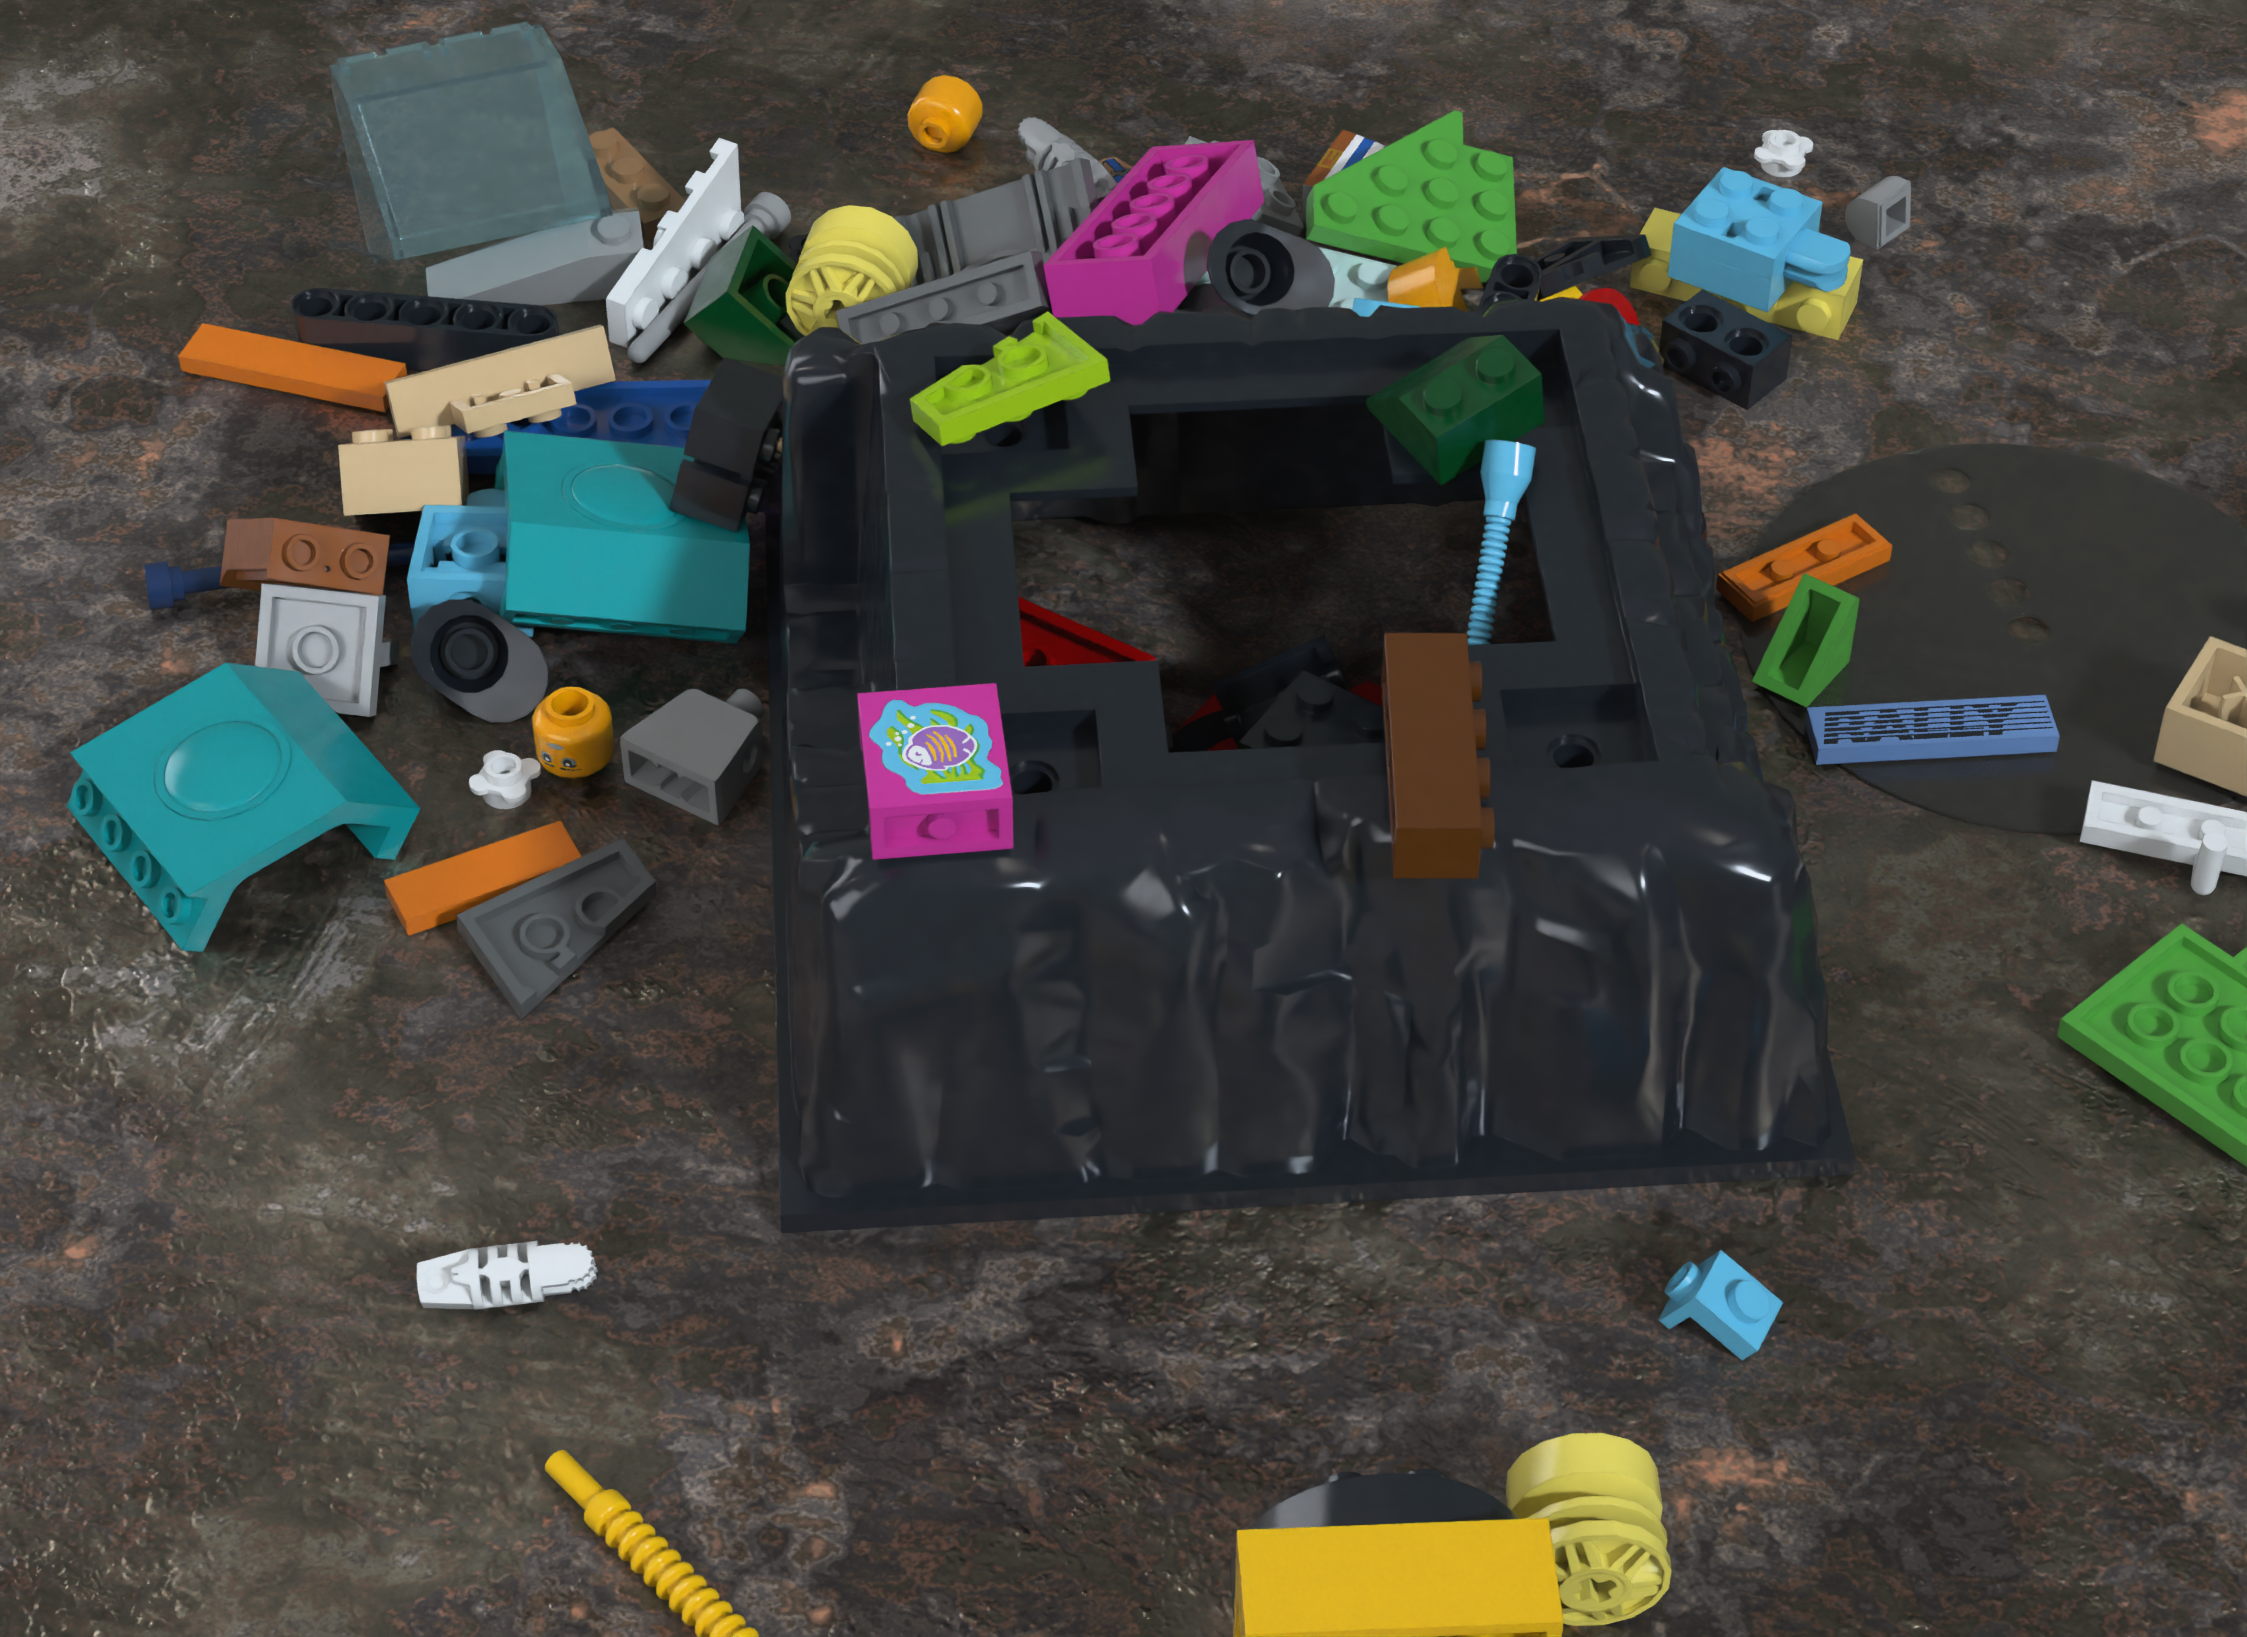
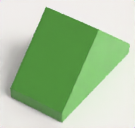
M1804 573L1751 682L1807 708L1850 662L1860 599Z

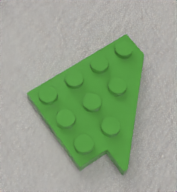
M1454 110L1315 184L1306 199V240L1400 263H1407L1447 247L1450 259L1454 261L1456 268L1476 267L1481 282L1487 284L1497 260L1505 255L1517 254L1513 157L1463 145L1462 112Z
M2181 923L2063 1016L2060 1020L2057 1037L2247 1167V947L2235 957H2232Z

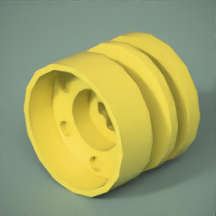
M847 205L828 210L815 220L785 293L787 313L796 329L806 336L820 327L839 328L836 311L911 288L918 269L917 247L909 232L892 216L871 207Z
M1572 1433L1545 1440L1518 1457L1507 1471V1507L1519 1519L1549 1518L1564 1624L1571 1626L1606 1625L1633 1618L1656 1605L1669 1589L1672 1569L1670 1555L1666 1550L1667 1534L1661 1523L1663 1505L1658 1470L1649 1452L1626 1438L1605 1433Z

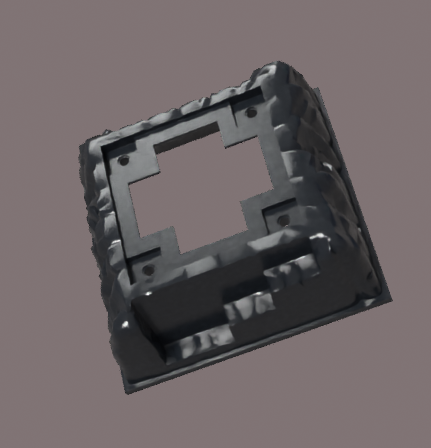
M1557 297L1542 302L1526 299L1496 302L1492 304L1483 316L1475 312H1465L1452 306L1400 308L1380 305L1369 317L1359 316L1352 309L1341 307H1308L1297 310L1267 308L1261 309L1254 317H1251L1235 306L1210 305L1201 312L1171 313L1159 311L1140 325H1131L1116 316L1058 317L1057 319L1107 359L1110 382L1089 389L1080 398L1058 401L1033 411L1030 416L1023 420L1004 422L976 433L969 441L947 444L945 446H941L913 421L910 398L962 365L974 364L981 366L994 358L993 346L1008 336L989 325L933 322L925 328L904 331L880 341L862 344L839 328L820 327L797 341L789 349L783 377L781 508H765L781 1233L1852 1175L1855 1154L1827 1048L1828 992L1818 958V917L1812 895L1811 879L1798 847L1795 802L1790 790L1764 781L1755 739L1747 733V704L1743 700L1735 664L1728 647L1725 645L1722 612L1716 610L1714 603L1713 548L1706 542L1707 524L1702 512L1700 476L1695 450L1683 439L1675 387L1672 379L1664 376L1663 361L1655 337L1642 325L1627 323L1612 304L1566 297ZM1035 319L1022 321L1011 337L1016 338L1019 342L1033 333L1032 321ZM1504 335L1542 374L1544 423L1513 442L1536 448L1531 482L1518 504H1525L1554 641L1468 645L1469 661H1481L1482 698L1481 702H1472L1473 709H1485L1486 746L1485 750H1476L1477 757H1489L1490 796L1489 799H1480L1481 807H1493L1495 822L1493 850H1481L1478 879L1393 878L1385 742L1168 753L1158 660L1024 667L1012 522L1092 518L1107 524L1129 523L1144 515L1256 513L1276 509L1334 508L1407 503L1437 507L1453 501L1486 500L1480 473L1482 461L1445 484L1440 485L1367 408L1366 399L1469 337ZM996 683L1013 798V849L872 860L869 808L863 753L859 737L857 693Z

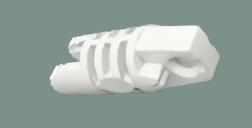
M538 1241L470 1248L418 1262L417 1286L420 1303L423 1308L478 1310L544 1302V1296L571 1293L572 1290H577L578 1292L581 1289L587 1290L589 1285L593 1286V1280L597 1279L596 1272L598 1270L597 1267H594L596 1263L594 1257H591L593 1255L592 1251L587 1250V1245L581 1246L580 1242L578 1244L571 1242L570 1245L558 1243L539 1246Z

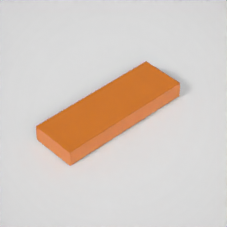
M1855 513L1719 573L1716 590L1751 622H1754L1788 607L1804 573L1835 586L1890 561L1893 545Z
M560 820L385 879L384 885L390 904L407 935L410 936L456 920L457 914L582 856Z

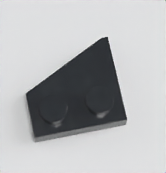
M1646 235L1570 238L1533 259L1540 265L1543 272L1537 301L1647 258L1651 255Z

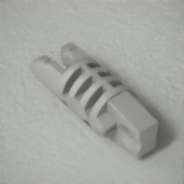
M1028 117L1023 119L1022 123H1019L1018 136L1022 144H1025L1028 149L1025 151V157L1035 171H1048L1069 164L1070 160L1079 157L1090 160L1099 204L1118 184L1096 158L1083 150L1070 137L1061 134L1051 125L1047 124V122L1036 117Z

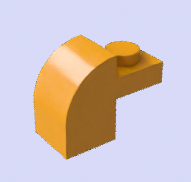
M1444 247L1395 267L1390 272L1388 278L1387 294L1388 302L1420 307L1452 306L1468 312L1463 296L1483 287L1477 268H1456L1454 261L1450 259L1447 247Z

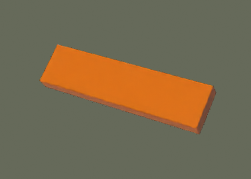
M205 323L200 325L178 355L180 368L183 372L380 412H386L390 406L384 382L407 376L405 363Z

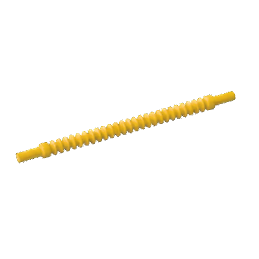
M559 1450L549 1457L545 1464V1471L585 1510L584 1521L598 1536L605 1537V1542L610 1548L618 1549V1555L621 1560L631 1561L633 1572L643 1574L645 1584L649 1587H656L657 1596L662 1600H669V1607L673 1612L682 1613V1621L685 1625L695 1626L697 1637H759L755 1628H745L746 1621L742 1615L732 1614L733 1608L729 1602L719 1601L720 1595L716 1589L706 1588L707 1582L705 1578L701 1575H694V1568L690 1563L681 1562V1555L677 1550L668 1549V1542L664 1537L655 1536L656 1531L651 1524H643L641 1514L637 1511H631L630 1503L617 1490H605L566 1450Z

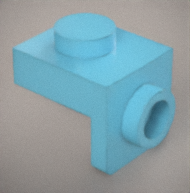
M1720 1250L1697 1266L1692 1261L1687 1262L1672 1276L1664 1291L1670 1299L1658 1321L1668 1329H1671L1691 1317L1739 1359L1744 1360L1759 1350L1783 1302L1726 1253Z

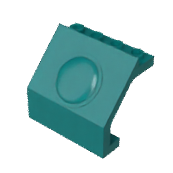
M504 430L503 453L497 464L495 489L505 491L507 517L504 593L500 599L499 616L514 625L736 644L746 631L750 540L746 516L738 531L734 532L669 510L683 459L691 462L695 459L683 454L685 448Z
M225 662L70 752L83 771L79 780L73 786L71 797L66 807L182 951H204L232 892L250 875L326 831L342 824H346L375 858L395 860L421 809L298 671Z

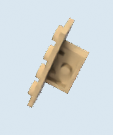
M597 325L384 382L397 437L411 436V428L455 424L467 434L474 433V437L484 438L501 434L504 430L507 431L508 429L506 423L528 418L530 423H540L556 419L562 415L561 408L577 404L574 391L615 381L616 378L604 326Z

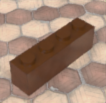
M1384 633L1381 685L1393 878L1478 879L1481 850H1493L1495 834L1493 807H1481L1480 799H1489L1490 760L1489 757H1477L1476 750H1485L1486 712L1485 709H1473L1472 703L1481 702L1482 698L1481 661H1469L1467 633Z

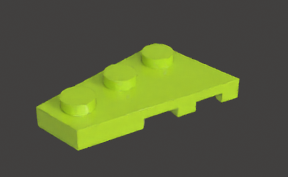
M1047 311L1032 321L1034 332L1018 342L1016 338L1008 336L993 346L994 358L981 366L974 364L962 365L910 398L913 421L941 446L963 443L972 439L978 432L1004 422L1023 420L1035 410L1061 400L1080 398L1089 389L1110 382L1108 361Z

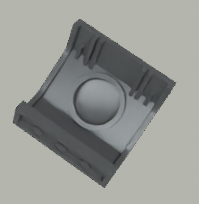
M1079 157L1070 160L1069 164L1048 171L1039 170L1034 172V175H1023L1022 179L954 201L945 200L939 202L940 205H930L928 209L911 215L893 217L909 232L917 247L918 269L912 286L899 292L836 311L839 328L862 344L886 339L904 331L925 328L933 322L989 325L1004 335L1013 334L1024 320L1036 319L1047 311L1053 315L1043 265L1099 205L1090 160Z

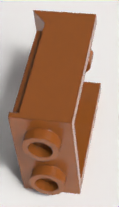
M279 518L228 519L219 586L261 592L262 583L271 582L383 595L390 535Z

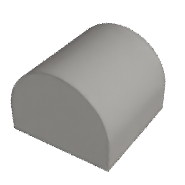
M1898 176L1885 177L1847 205L1845 220L1849 231L1855 239L1878 250L1910 227L1911 181Z

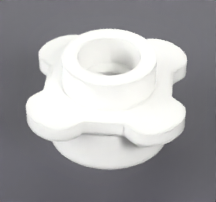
M1769 130L1763 133L1762 141L1764 143L1762 147L1755 149L1754 157L1761 163V167L1766 173L1776 177H1792L1800 173L1805 166L1804 156L1813 150V142L1809 138L1800 137L1795 132L1789 130Z
M502 750L491 751L483 757L484 766L479 774L470 777L469 788L475 795H483L485 802L494 808L511 809L518 807L530 798L532 792L531 779L537 778L541 774L540 763L534 758L520 759L515 754L506 753Z

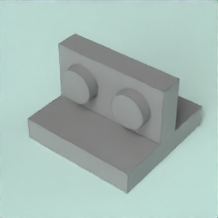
M271 582L262 583L255 666L300 672L336 713L366 717L376 715L380 667L397 664L399 640L382 638L386 595Z

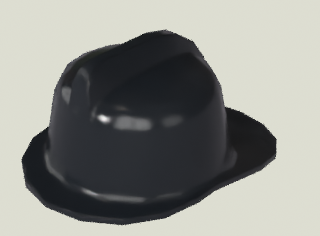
M1244 219L1226 225L1215 235L1209 247L1206 267L1211 285L1222 301L1229 306H1235L1247 314L1255 316L1261 309L1267 308L1297 310L1308 307H1328L1334 296L1335 277L1329 260L1317 246L1301 237L1273 228L1262 222Z
M449 599L432 606L418 620L411 636V657L418 673L434 689L471 714L489 722L510 723L528 716L542 701L548 687V665L541 648L527 634L489 608L471 600Z

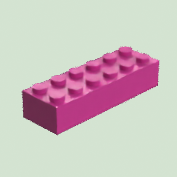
M1254 140L1151 147L1043 265L1053 316L1057 318L1116 316L1131 325H1140L1159 311L1173 313L1208 271L1206 267L1208 250L1215 235L1229 223L1244 219L1250 220L1264 203Z

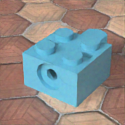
M1723 167L1674 222L1668 277L1768 312L1793 281L1824 292L1836 290L1844 285L1847 278V265L1851 251L1847 242L1818 232L1822 201L1802 195L1796 190L1782 188L1751 177L1745 172Z
M484 489L468 495L465 506L424 505L407 575L413 630L418 620L432 606L449 599L471 600L499 615L500 599L504 593L507 552V517L504 490ZM514 625L529 637H533L535 626Z

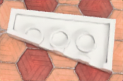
M718 138L710 150L711 158L714 159L706 173L696 170L685 185L686 194L690 196L678 213L670 210L666 212L657 225L658 230L654 238L653 249H640L607 296L609 342L628 348L709 262L711 256L717 253L744 225V213L741 211L738 144Z

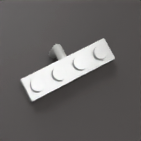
M2092 780L2080 842L2193 865L2191 887L2199 895H2208L2214 891L2220 871L2247 876V812Z

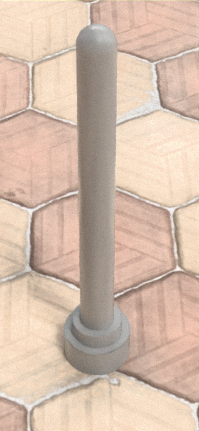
M759 193L744 209V225L723 247L752 225L769 240L775 239L791 222V213L787 204L773 193ZM708 263L630 344L627 354L632 362H645L686 319Z

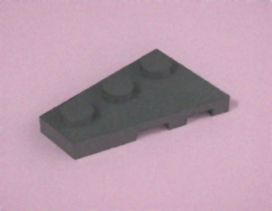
M621 838L457 914V930L522 1020L655 897L656 881L626 840Z

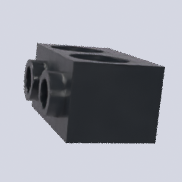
M1702 289L1662 320L1659 352L1662 357L1663 367L1748 410L1787 379L1793 335Z

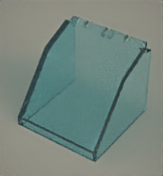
M528 21L500 26L491 28L490 34L483 35L481 31L439 38L438 44L431 46L428 41L388 48L385 49V55L377 56L375 51L337 58V64L329 65L331 73L330 84L368 253L396 261L613 216L608 192L562 58L541 24L530 26Z

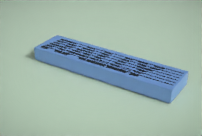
M2046 695L1807 707L1805 716V727L1816 765L2057 752L2060 738Z

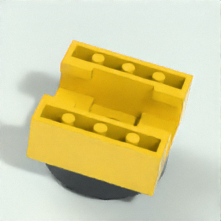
M1417 1469L1408 1473L1362 1475L1356 1472L1336 1473L1328 1477L1324 1484L1307 1489L1277 1504L1258 1518L1247 1530H1237L1236 1547L1230 1565L1234 1618L1233 1637H1562L1564 1621L1549 1518L1519 1519L1512 1510L1494 1496L1468 1484L1444 1478L1440 1472L1433 1469Z

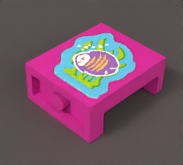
M996 683L857 693L859 737L863 753L869 808L872 860L1013 849V798Z

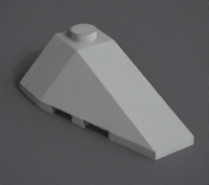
M635 207L583 212L426 268L428 296L540 306L606 299L640 249L644 248L639 210Z

